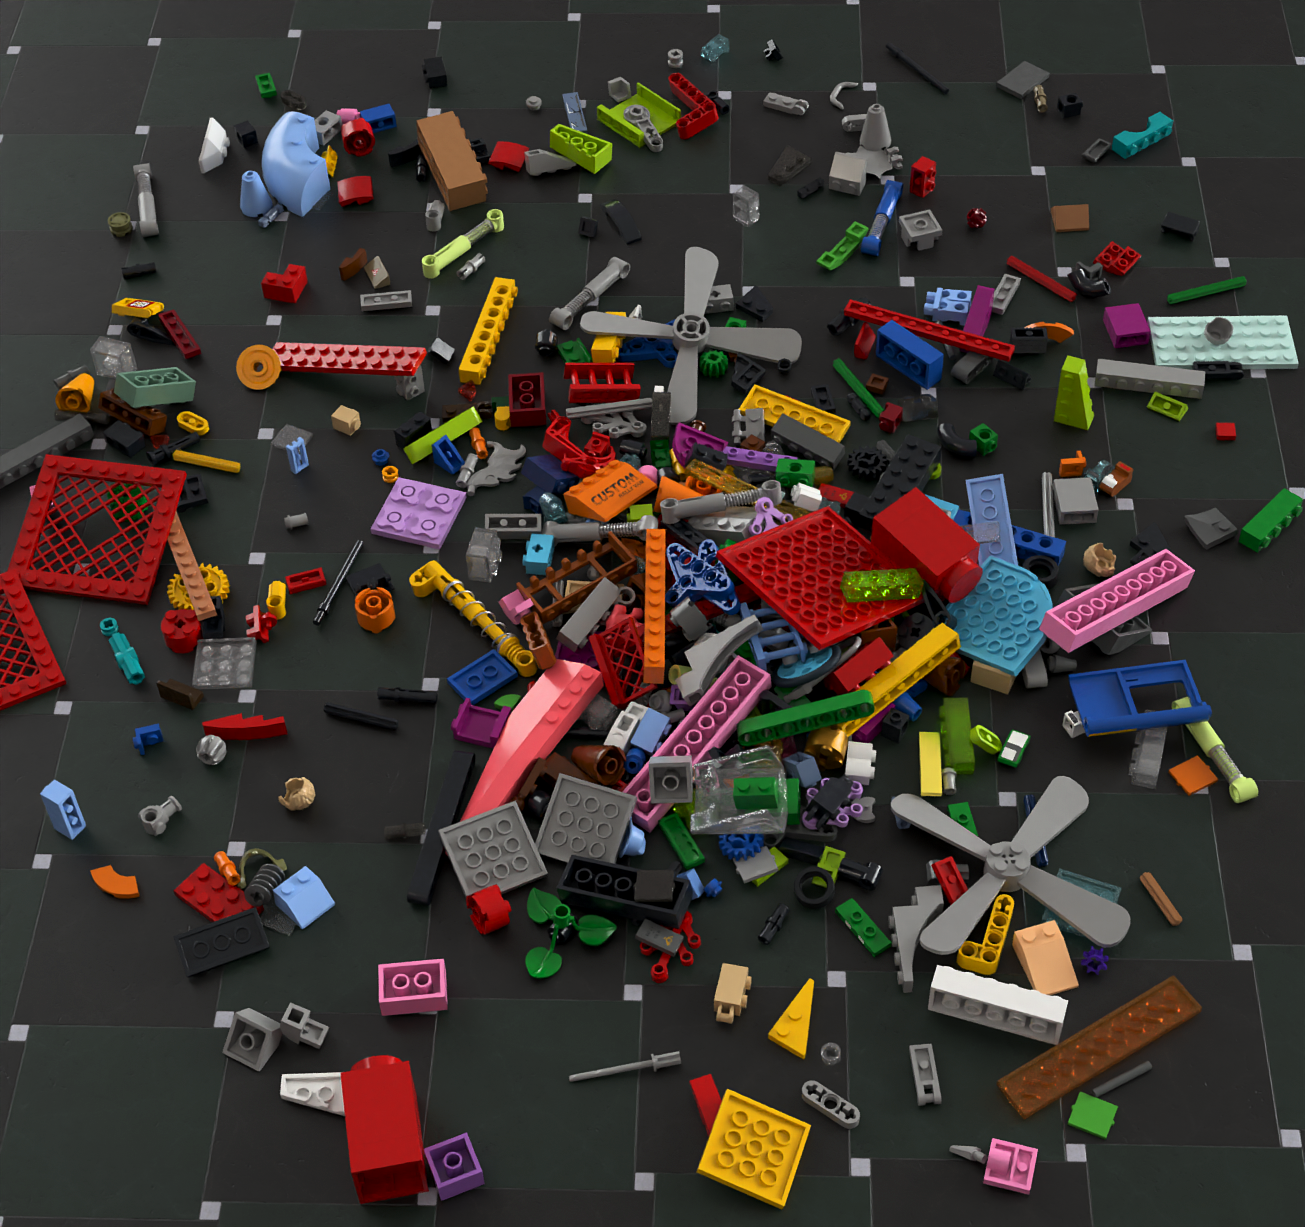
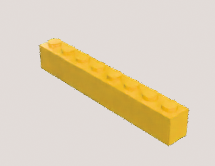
M944 623L933 628L926 636L918 640L916 644L904 651L891 664L856 690H868L871 692L875 707L873 714L831 725L829 729L836 731V728H838L849 737L961 647L959 634Z

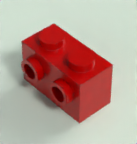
M922 156L911 166V193L924 198L929 192L933 191L935 188L936 162Z

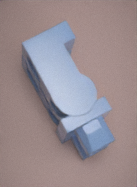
M937 288L936 293L927 292L924 315L933 316L932 321H959L960 325L965 326L970 311L972 291Z

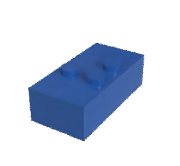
M893 320L877 330V357L926 390L942 379L943 353Z

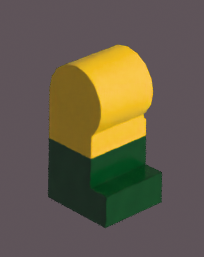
M509 396L492 397L495 426L498 430H507L511 426Z

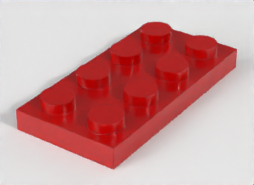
M205 863L201 864L174 890L175 896L211 922L254 908V906L247 902L241 889L235 885H229L227 879ZM263 905L256 907L259 915L264 910Z

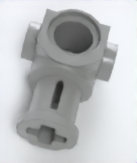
M169 796L168 800L161 806H148L142 809L138 814V818L141 819L144 829L148 834L157 836L164 832L166 823L169 821L168 817L176 811L182 810V807L173 796Z

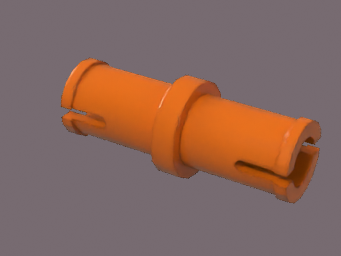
M472 428L469 430L472 440L471 445L475 449L478 458L485 459L488 456L485 439L481 436L479 428Z
M217 852L214 855V861L219 867L220 874L225 876L229 885H237L241 878L235 870L234 862L229 860L225 852Z

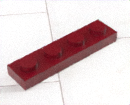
M174 309L158 314L159 321L185 359L201 354L200 347Z

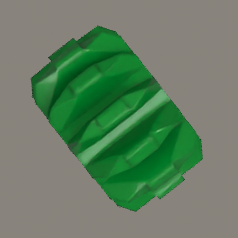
M709 350L708 353L703 352L702 356H700L699 369L700 372H703L704 376L709 375L710 378L712 376L718 378L719 375H724V372L727 371L728 359L727 355L723 354V351Z

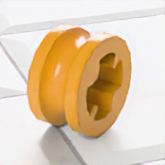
M386 466L382 470V478L387 483H393L399 477L398 469L395 466Z

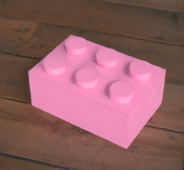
M444 959L378 965L379 1005L382 1016L448 1010Z

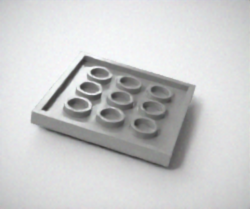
M559 773L535 842L539 854L568 863L571 855H577L616 864L638 798L634 795Z
M516 800L438 830V834L466 898L472 893L495 884L499 886L501 894H504L548 876V872Z

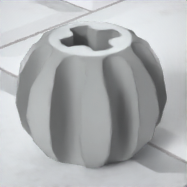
M214 735L205 736L198 742L196 747L197 757L203 763L209 765L221 762L227 752L225 742L220 737Z

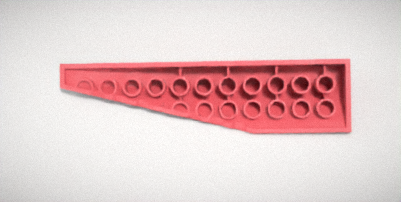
M556 659V663L551 668L546 669L509 715L460 822L508 804L511 798L518 795L538 758L540 757L545 760L604 686L600 671L586 664Z

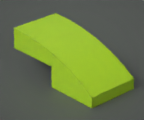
M826 846L821 861L817 865V867L823 868L831 874L834 884L838 877L840 863L846 857V852ZM813 877L812 884L827 888V884L822 878Z

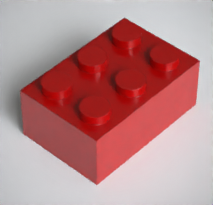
M878 637L857 650L825 679L838 696L855 692L861 687L859 683L862 684L865 681H869L876 675L875 671L882 670L891 664L890 659L894 655L883 640Z

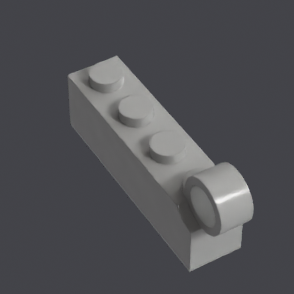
M604 577L562 627L556 639L574 653L578 648L582 649L588 642L587 637L589 634L593 635L599 629V622L601 620L605 621L611 614L609 610L616 604L629 608L635 600V592L626 586L618 588ZM619 595H628L630 601H623Z

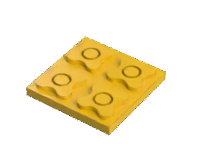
M727 1089L696 1172L782 1210L785 1206L811 1125Z

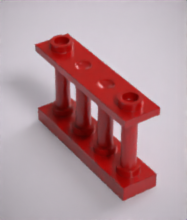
M565 363L563 377L564 379L572 380L569 388V403H613L639 399L640 384L631 383L635 364ZM579 379H589L590 384H580ZM596 379H606L607 384H597ZM613 379H623L624 384H614Z

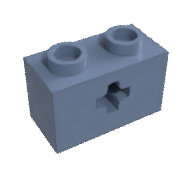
M799 751L782 759L784 768L788 772V779L799 778L800 786L811 788L817 784V781L822 780L813 756Z

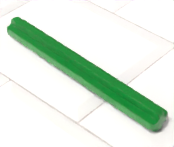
M1244 276L1172 293L1167 296V301L1169 304H1175L1243 287L1246 285L1247 280Z
M840 358L834 360V368L874 415L879 418L881 412L885 411Z

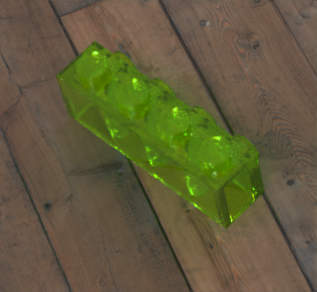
M916 568L844 572L840 588L847 602L919 598L924 583Z

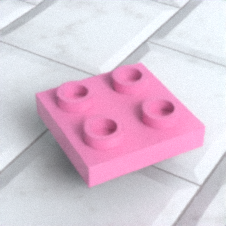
M992 1138L983 1184L1029 1195L1038 1149Z

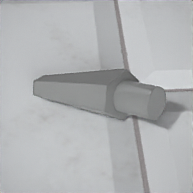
M952 1145L949 1150L969 1160H977L983 1164L988 1158L978 1147Z

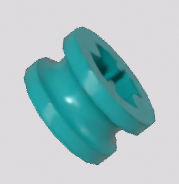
M106 618L100 622L101 632L105 636H112L119 630L117 621L114 618Z

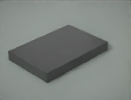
M1023 61L996 83V87L1022 99L1035 86L1048 79L1050 73Z

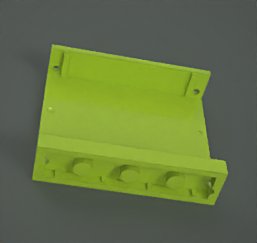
M637 83V94L609 110L602 104L597 107V120L639 148L646 144L644 132L625 120L623 113L628 106L642 105L646 107L650 113V121L659 135L675 127L677 120L681 118V110L678 107L672 105L640 83Z

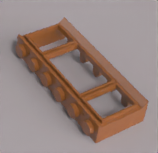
M612 531L608 532V543L602 546L598 540L594 541L592 552L586 555L583 549L578 550V560L571 563L568 558H564L561 561L562 568L555 572L551 566L545 570L546 577L539 581L535 575L531 576L529 579L530 586L526 589L520 582L516 583L517 589L526 601L530 598L534 605L530 609L538 613L542 624L554 620L562 613L568 612L573 607L583 603L604 577L616 585L619 581L637 572V559ZM613 550L624 564L607 573L596 559ZM590 563L601 577L563 598L552 584ZM546 588L557 602L542 609L532 595Z

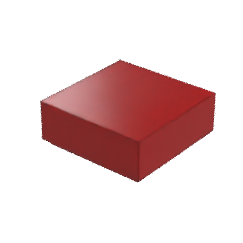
M1216 423L1217 440L1236 439L1235 423Z

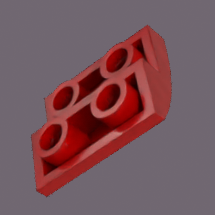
M498 141L488 164L501 170L506 166L519 172L525 160L524 152L529 151V148L517 143Z
M371 176L351 177L337 182L339 204L342 207L354 201L361 205L374 199Z
M1111 241L1095 258L1093 264L1099 262L1103 265V270L1124 276L1142 255L1129 246L1124 250Z

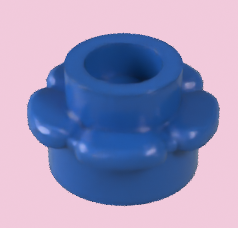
M378 449L373 452L372 460L376 465H385L388 462L389 453L383 449Z
M716 878L710 881L703 889L707 893L706 896L710 897L712 895L715 898L723 890L721 887L722 882H719Z

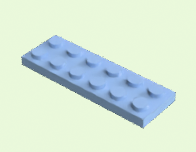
M1003 474L965 480L975 540L980 544L978 554L979 566L981 567L989 556L1018 566Z

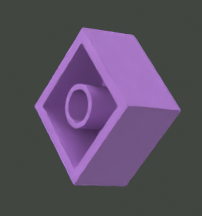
M467 1132L423 1149L426 1163L441 1201L485 1184L482 1169Z

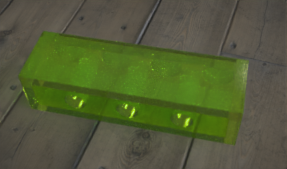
M944 698L943 706H939V717L943 718L941 734H945L942 745L943 750L947 751V754H944L945 767L953 768L957 774H973L975 758L973 743L970 740L971 722L968 698Z

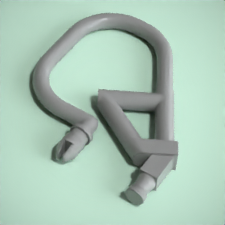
M854 636L837 644L841 650L851 644L853 645L841 655V659L833 669L816 680L797 686L790 694L783 697L785 702L789 703L791 700H796L805 694H809L816 684L832 673L859 649L862 643L861 638Z

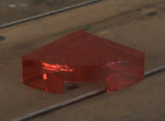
M472 380L458 388L459 394L470 401L476 395V387Z
M168 435L150 436L155 449L160 448L162 444H169Z

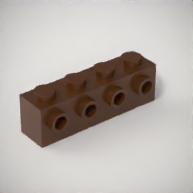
M114 388L100 393L99 409L149 436L165 432L167 415L161 413L160 410L150 406L133 408L114 393Z

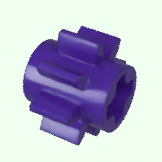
M1091 946L1089 952L1083 951V956L1086 959L1081 960V965H1087V973L1093 971L1099 975V970L1107 969V965L1104 962L1109 960V956H1103V948L1097 950ZM1092 958H1096L1098 963H1094Z

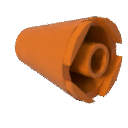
M662 476L653 512L661 513L660 503L664 499L675 498L682 500L703 495L666 476Z

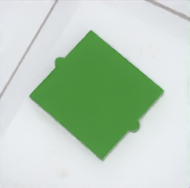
M1080 1092L1075 1105L1071 1107L1072 1113L1067 1125L1106 1140L1110 1127L1115 1123L1113 1119L1118 1106Z

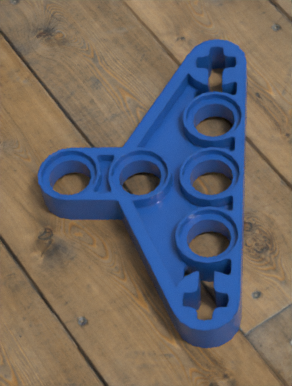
M675 319L666 323V325L673 326ZM636 337L622 344V348H619V356L616 358L620 362L658 359L665 367L674 368L678 354L673 350L675 346L672 339L654 338L656 339L655 341H648L650 338ZM640 345L642 347L634 348L633 346ZM659 348H664L665 350H664V351H658L657 349H659ZM674 358L675 360L667 361L666 359Z
M704 540L699 546L698 557L711 564L713 560L717 559L716 553L719 551V548L713 540ZM709 547H710V550H711L712 554H709V553L707 552ZM718 560V563L713 567L730 578L726 566ZM704 566L698 567L696 573L701 572ZM716 574L711 575L708 581L714 580ZM691 582L683 585V587H688ZM722 582L720 583L721 587H726ZM735 588L728 596L691 594L689 596L693 602L703 597L728 615H735L741 608ZM728 600L732 601V607H730Z
M672 543L667 547L666 556L676 580L674 585L665 594V601L671 608H674L691 594L728 596L734 591L735 585L728 576L679 543ZM675 551L680 553L679 557L674 553ZM691 557V561L688 564H684V561ZM704 566L701 572L696 573L698 567ZM716 574L714 580L708 581L711 575ZM691 580L688 587H683L686 581ZM722 582L726 587H721L720 583ZM674 595H679L676 601L671 602V598Z

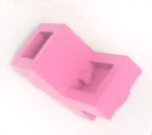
M518 589L506 595L498 602L505 615L515 625L520 623L522 616L531 613L530 608L534 605L530 598L525 601Z

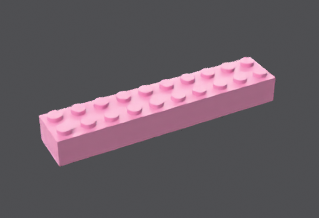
M1164 549L1046 611L1039 630L1069 653L1188 588L1195 570L1170 551Z
M738 655L652 757L692 755L694 781L712 759L708 751L713 747L720 749L737 729V723L744 720L759 703L760 693L764 690L769 691L772 687L770 674ZM649 761L623 791L638 798L631 816L632 822L649 833L658 824V820L662 819L675 804H651Z

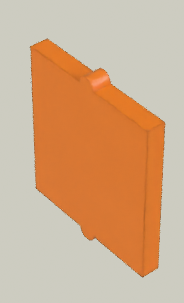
M1198 755L1168 771L1177 782L1176 784L1181 786L1189 796L1218 781V778L1210 770V766L1206 765Z

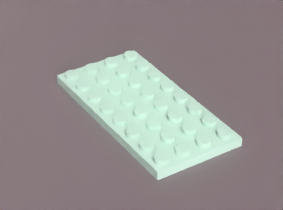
M1287 316L1148 317L1147 324L1151 330L1150 340L1156 366L1193 370L1194 361L1240 362L1242 369L1298 368L1299 363ZM1216 317L1226 318L1233 326V334L1222 345L1212 344L1204 335L1207 323L1213 321Z

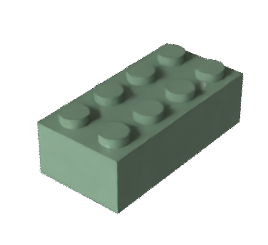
M177 367L122 372L116 375L114 393L133 408H141L142 406L154 407L159 404L170 405L176 402L185 403V401H193L196 381Z

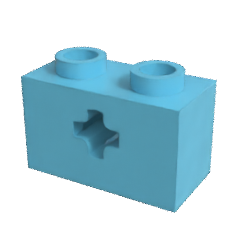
M531 533L530 541L526 542L527 555H523V566H526V574L546 575L545 570L551 566L555 549L554 535Z

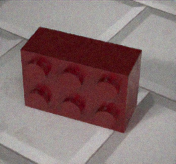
M543 372L508 375L511 427L546 425Z

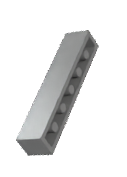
M1098 359L1094 386L1149 393L1158 392L1165 395L1202 399L1205 371Z

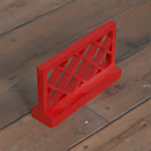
M632 617L621 621L600 634L589 636L613 707L625 709L631 701L658 688L657 684L650 683L646 688L640 687L644 674V648ZM629 624L630 632L628 637L621 635L623 628ZM614 634L616 636L612 646L607 643L606 637ZM620 637L627 639L623 650L616 648ZM631 641L635 642L637 646L634 654L628 652ZM615 650L622 652L618 663L613 660ZM626 654L633 656L629 667L623 665ZM637 659H641L643 663L640 672L634 670ZM622 667L628 669L625 680H621L619 676ZM632 672L639 674L636 685L629 683ZM628 685L634 687L633 693L629 697L625 693Z

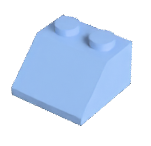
M306 866L273 890L275 905L302 930L335 905L320 878Z

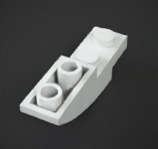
M631 701L625 712L621 711L603 745L620 747L626 756L631 748L630 741L648 707Z

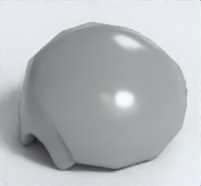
M1216 317L1213 321L1208 322L1204 330L1206 339L1214 345L1226 343L1233 334L1231 322L1222 317Z

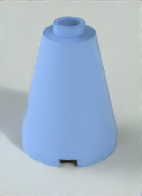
M247 171L242 175L240 198L242 213L248 217H258L257 214L262 213L265 215L273 207L272 200L258 173Z

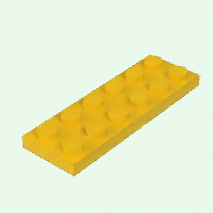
M755 384L739 408L740 414L746 416L745 409L763 408L764 424L772 427L783 413L838 443L841 442L851 425V421Z

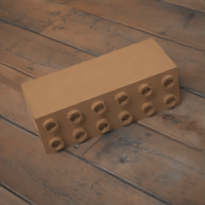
M450 111L416 120L418 144L449 211L485 202L486 194H488L485 185L487 177L485 173L482 174L481 164L476 161L475 151L471 150L470 141L465 138V130L460 127L458 116L456 117L454 112Z

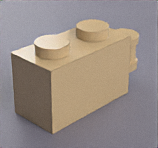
M722 964L714 998V1012H717L716 1021L732 1024L734 1015L740 1016L741 1009L746 1008L748 995H745L746 989L750 990L752 977L748 976V967Z

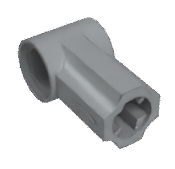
M434 200L430 204L429 210L425 213L426 225L429 231L441 229V219L445 205L440 200Z

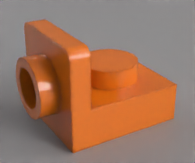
M1081 451L1076 452V458L1061 459L1060 477L1082 476L1083 468H1086V459L1082 457Z

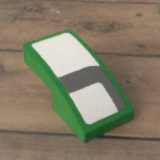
M1012 729L997 761L1017 768L1031 736Z

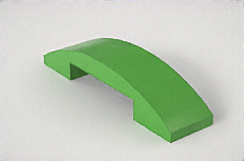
M855 221L845 231L846 236L830 252L826 251L816 261V264L828 270H833L843 264L861 244L869 228Z

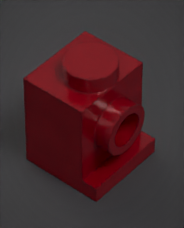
M886 402L885 411H882L879 416V421H881L879 424L880 429L893 434L902 421L903 407Z

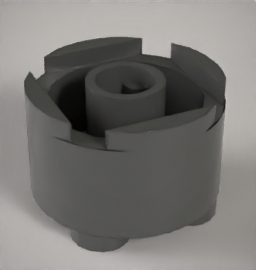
M688 596L669 611L671 613L669 615L670 620L676 627L681 626L683 628L681 630L682 634L689 642L692 640L696 641L713 627Z

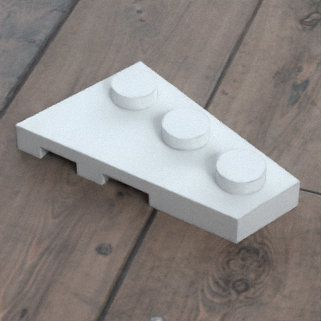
M342 1072L282 1074L281 1099L345 1116L340 1074Z

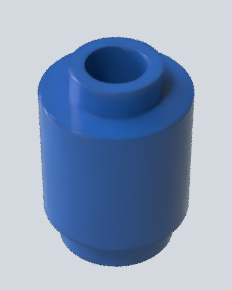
M639 748L630 749L626 754V762L623 765L625 770L632 774L640 772L646 761L645 753Z

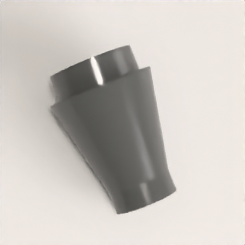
M1055 654L1047 657L1046 670L1052 674L1076 671V660Z

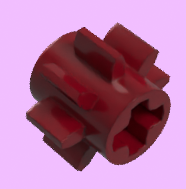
M982 208L971 209L967 214V224L971 228L983 227L987 221L986 212Z

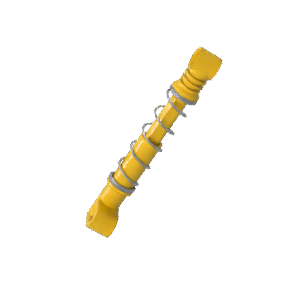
M437 561L428 562L410 576L409 582L415 596L425 597L438 589L444 600L448 601L450 605H454L460 611V616H465L471 622V626L479 625L483 629L481 637L489 635L494 640L492 648L497 647V652L502 657L508 658L518 669L520 675L530 677L536 673L537 664L531 651L526 650L520 645V641L515 634L506 633V626L501 622H496L495 615L492 612H487L485 605L480 601H476L474 594L466 591L463 583L458 579H454ZM488 613L492 614L494 622L487 616ZM496 624L503 625L505 633Z

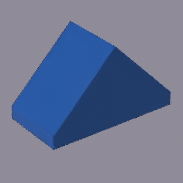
M444 435L432 444L434 463L450 474L456 473L464 465L465 461L447 435Z

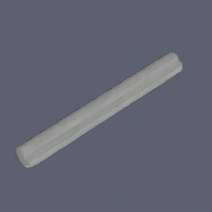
M651 398L567 408L566 417L573 419L652 408L653 401Z
M1044 472L1042 474L1044 535L1055 538L1052 474Z

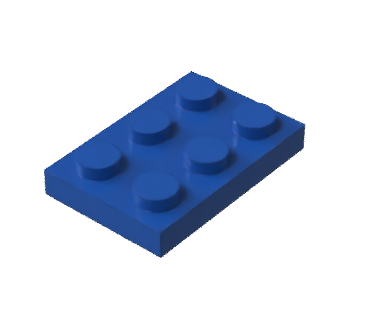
M493 649L447 678V683L464 701L466 698H470L471 704L475 705L517 678L518 674Z

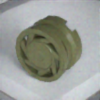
M125 212L114 213L107 220L111 234H115L117 237H123L126 233L130 234L133 230L130 216Z

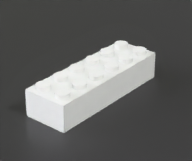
M937 965L930 988L928 1010L1058 1046L1068 1000H1064L1059 996L1042 994L1037 990L1020 988L1015 984L998 982L993 978L976 976L971 972H961L949 966Z

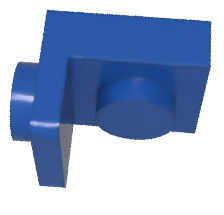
M159 724L135 729L136 737H133L135 749H139L141 755H145V745L163 742V735Z

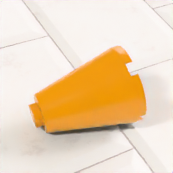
M85 373L80 374L58 391L55 402L60 411H65L70 417L78 414L86 415L91 407L94 389V379L92 376Z

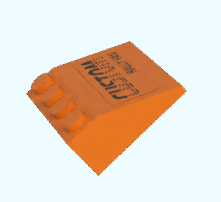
M613 460L609 462V465L598 469L592 476L584 478L578 485L572 486L563 495L569 514L607 522L658 487L657 484L630 464Z

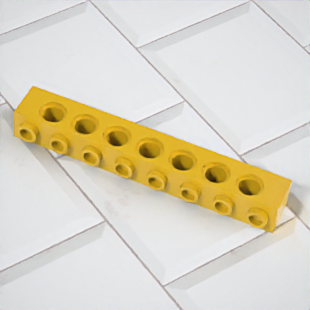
M495 277L458 369L460 382L480 385L482 379L486 377L487 366L491 364V356L495 354L496 343L500 341V332L504 330L505 320L509 317V309L513 307V299L518 293L514 279Z

